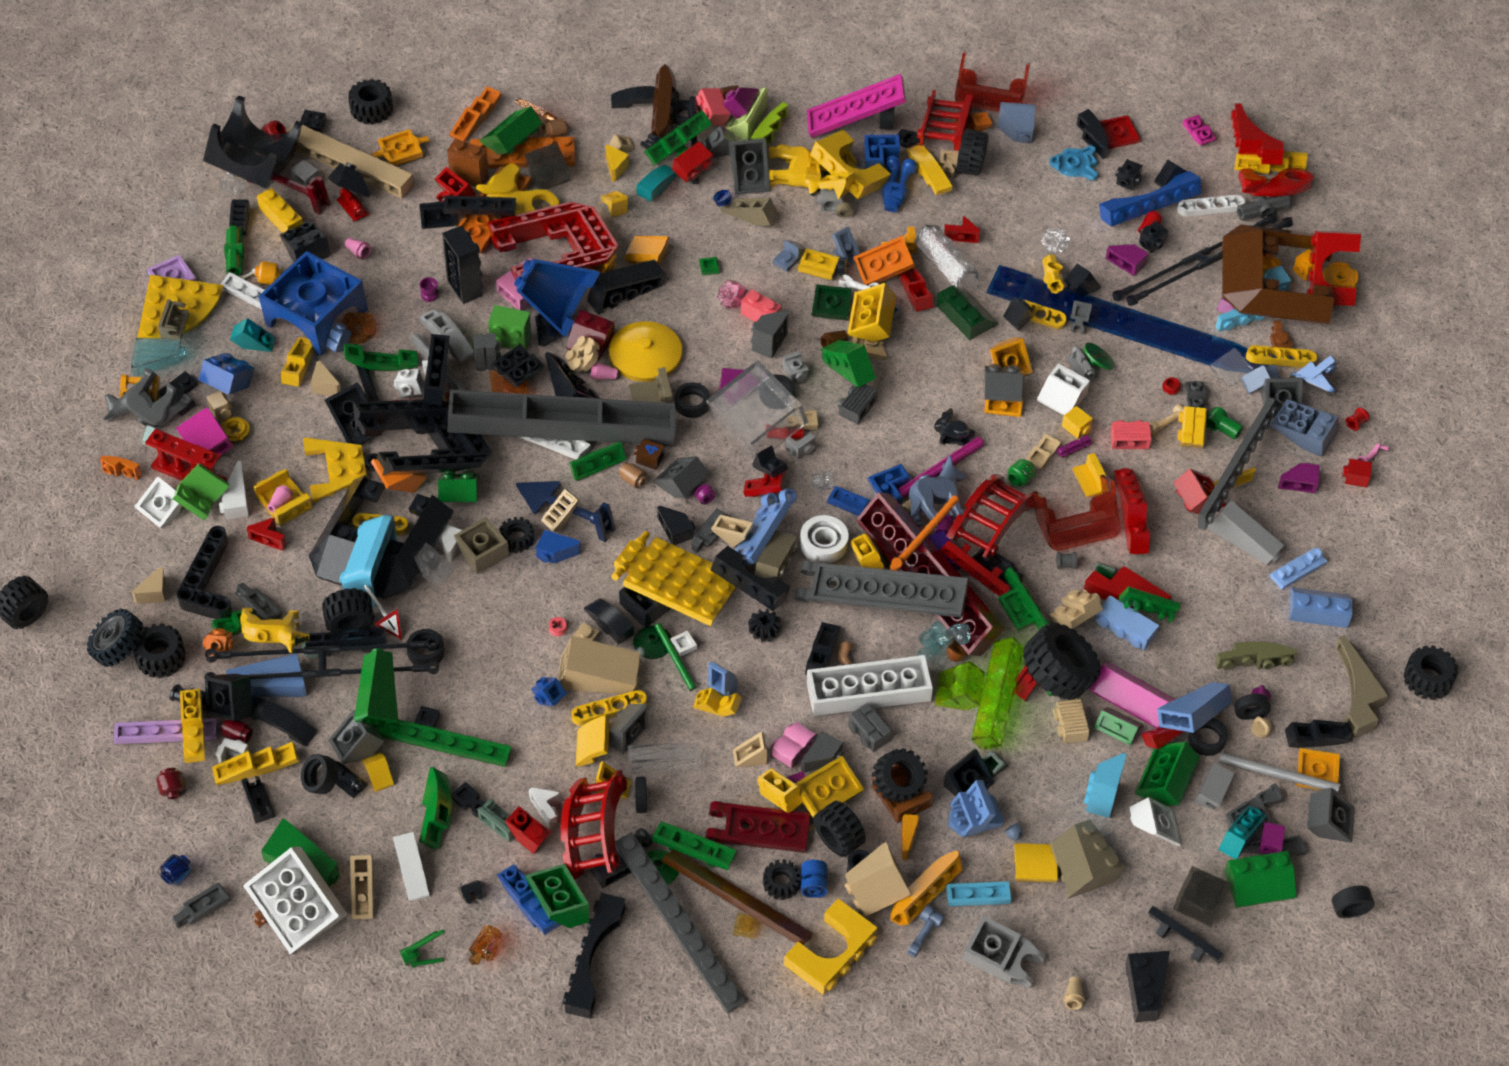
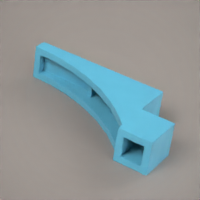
M1281 265L1265 270L1264 278L1279 280V290L1289 291L1291 279ZM1236 309L1218 315L1216 328L1218 331L1231 330L1235 326L1247 325L1255 320H1263L1265 316L1241 314Z

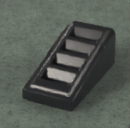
M231 200L229 227L243 226L239 227L242 228V235H247L251 209L249 200Z

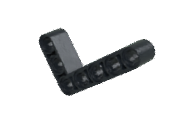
M213 526L209 530L177 591L179 606L182 610L216 620L231 617L233 612L229 598L204 591L228 546L226 529L222 526Z

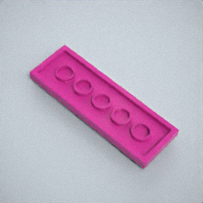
M902 75L893 76L807 109L808 131L811 138L905 103L906 95Z

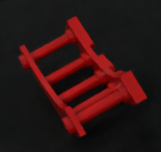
M993 474L990 477L991 480L986 479L980 484L965 503L966 510L963 515H957L946 537L955 541L958 538H963L984 549L985 552L982 556L986 558H991V556L996 554L999 548L997 545L1009 527L1022 513L1029 511L1030 508L1033 509L1038 500L1036 498L1038 494L1032 492L1025 495L1006 485L1003 481L1005 477L1000 474ZM995 494L1015 506L1012 510H1009L988 499V497ZM980 505H985L1006 516V518L999 525L980 515L976 510ZM973 519L996 531L990 543L965 531L964 527L969 520Z
M622 769L616 771L608 781L589 784L586 777L578 779L569 790L571 793L570 797L565 799L561 817V842H565L566 853L562 854L563 862L574 880L584 874L583 869L606 865L608 873H611L620 866V858L615 844L614 826L619 799L624 791L627 790V780L623 775ZM600 790H605V792L596 793V794H592V795H591V792H596V791H600ZM602 801L601 811L581 815L585 804ZM600 820L601 833L578 837L580 824ZM602 842L604 857L581 861L579 846Z

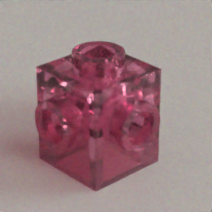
M726 279L725 283L719 288L716 298L721 301L720 304L725 308H738L748 289L735 280Z

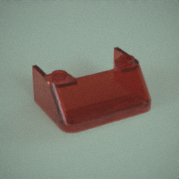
M968 51L962 53L954 96L956 102L965 101L966 94L973 95L974 108L1000 112L1001 102L1023 104L1032 63L1028 62L1026 64L1024 79H1014L1010 84L1009 90L976 84L977 75L975 71L965 68Z
M1100 475L1102 494L1091 498L1089 512L1056 519L1054 511L1047 507L1046 497L1037 491H1032L1036 520L1047 545L1055 551L1065 550L1110 539L1120 533L1121 525L1115 483L1112 479L1105 475Z

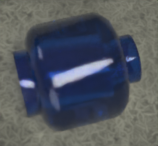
M172 854L161 864V873L159 875L168 885H179L191 873L189 866L191 862L183 854L181 856Z

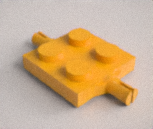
M410 129L378 139V145L381 150L373 152L371 155L377 158L384 157L389 164L394 166L423 157L420 145L429 142V138L427 135L417 138Z

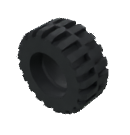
M1060 623L1045 624L1024 646L1023 658L1025 659L1024 663L1028 667L1029 674L1035 678L1034 680L1037 684L1039 683L1045 691L1051 692V695L1055 697L1059 696L1060 699L1068 700L1079 698L1099 678L1100 661L1097 659L1096 651H1093L1091 644L1087 643L1082 635H1079L1076 630L1068 628L1067 625H1060Z

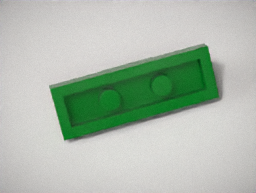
M619 441L571 461L569 465L574 480L578 481L627 459L623 445Z
M1129 586L1119 595V602L1124 603L1125 609L1133 606L1134 612L1141 609L1145 612L1156 613L1159 620L1168 617V623L1175 619V613L1180 609L1179 602Z

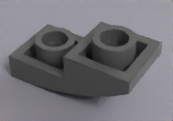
M1185 381L1187 406L1206 408L1208 415L1204 381Z

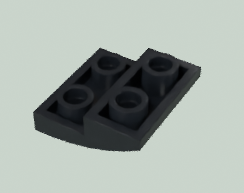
M521 344L492 363V368L516 388L545 368L534 354L530 355Z

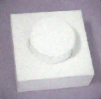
M688 631L670 638L680 657L697 649V644Z

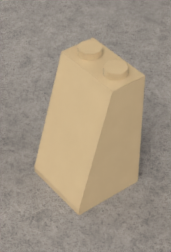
M571 636L561 656L558 680L565 690L612 694L631 692L638 688L640 678L637 677V673L640 672L642 661L639 660L640 652Z

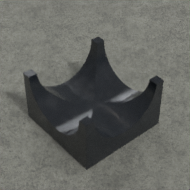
M238 95L229 119L222 131L220 132L221 126L215 123L211 126L203 161L268 189L293 159L303 123L296 121L292 129L287 133L270 135L257 128L251 122L245 110V98Z

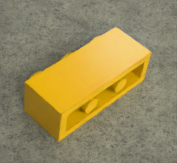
M272 188L257 195L259 210L282 233L303 224L302 218Z

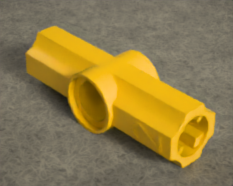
M1049 254L1042 261L1045 273L1043 281L1047 284L1051 293L1057 294L1064 288L1062 278L1063 266L1059 264V260L1055 255Z

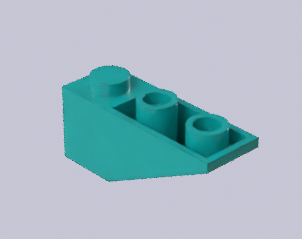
M1248 805L1227 830L1218 850L1234 859H1238L1267 815L1258 808Z

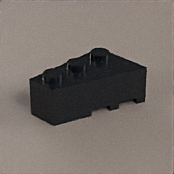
M1170 951L1128 953L1125 967L1135 1022L1157 1020Z

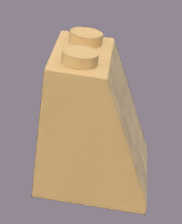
M887 842L880 845L845 874L848 882L845 883V887L849 895L854 894V904L858 911H863L865 917L911 895L904 875Z

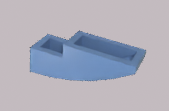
M715 662L709 663L708 686L715 689L722 696L734 694L738 689L736 676Z

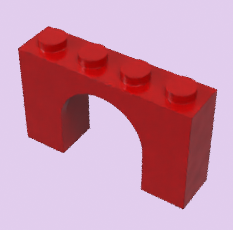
M1315 230L1314 235L1311 236L1313 253H1310L1309 263L1312 264L1311 271L1308 272L1310 289L1307 288L1306 294L1313 295L1314 285L1331 286L1334 297L1333 305L1355 306L1356 288L1354 286L1328 284L1323 277L1322 266L1325 259L1334 252H1360V233Z

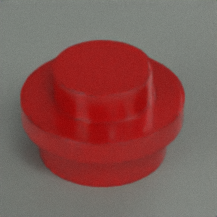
M1169 377L1163 382L1162 389L1165 393L1174 395L1180 391L1181 385L1178 379Z

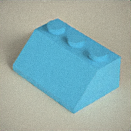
M1122 753L1097 765L1096 772L1091 771L1084 804H1087L1086 812L1110 818L1127 754Z

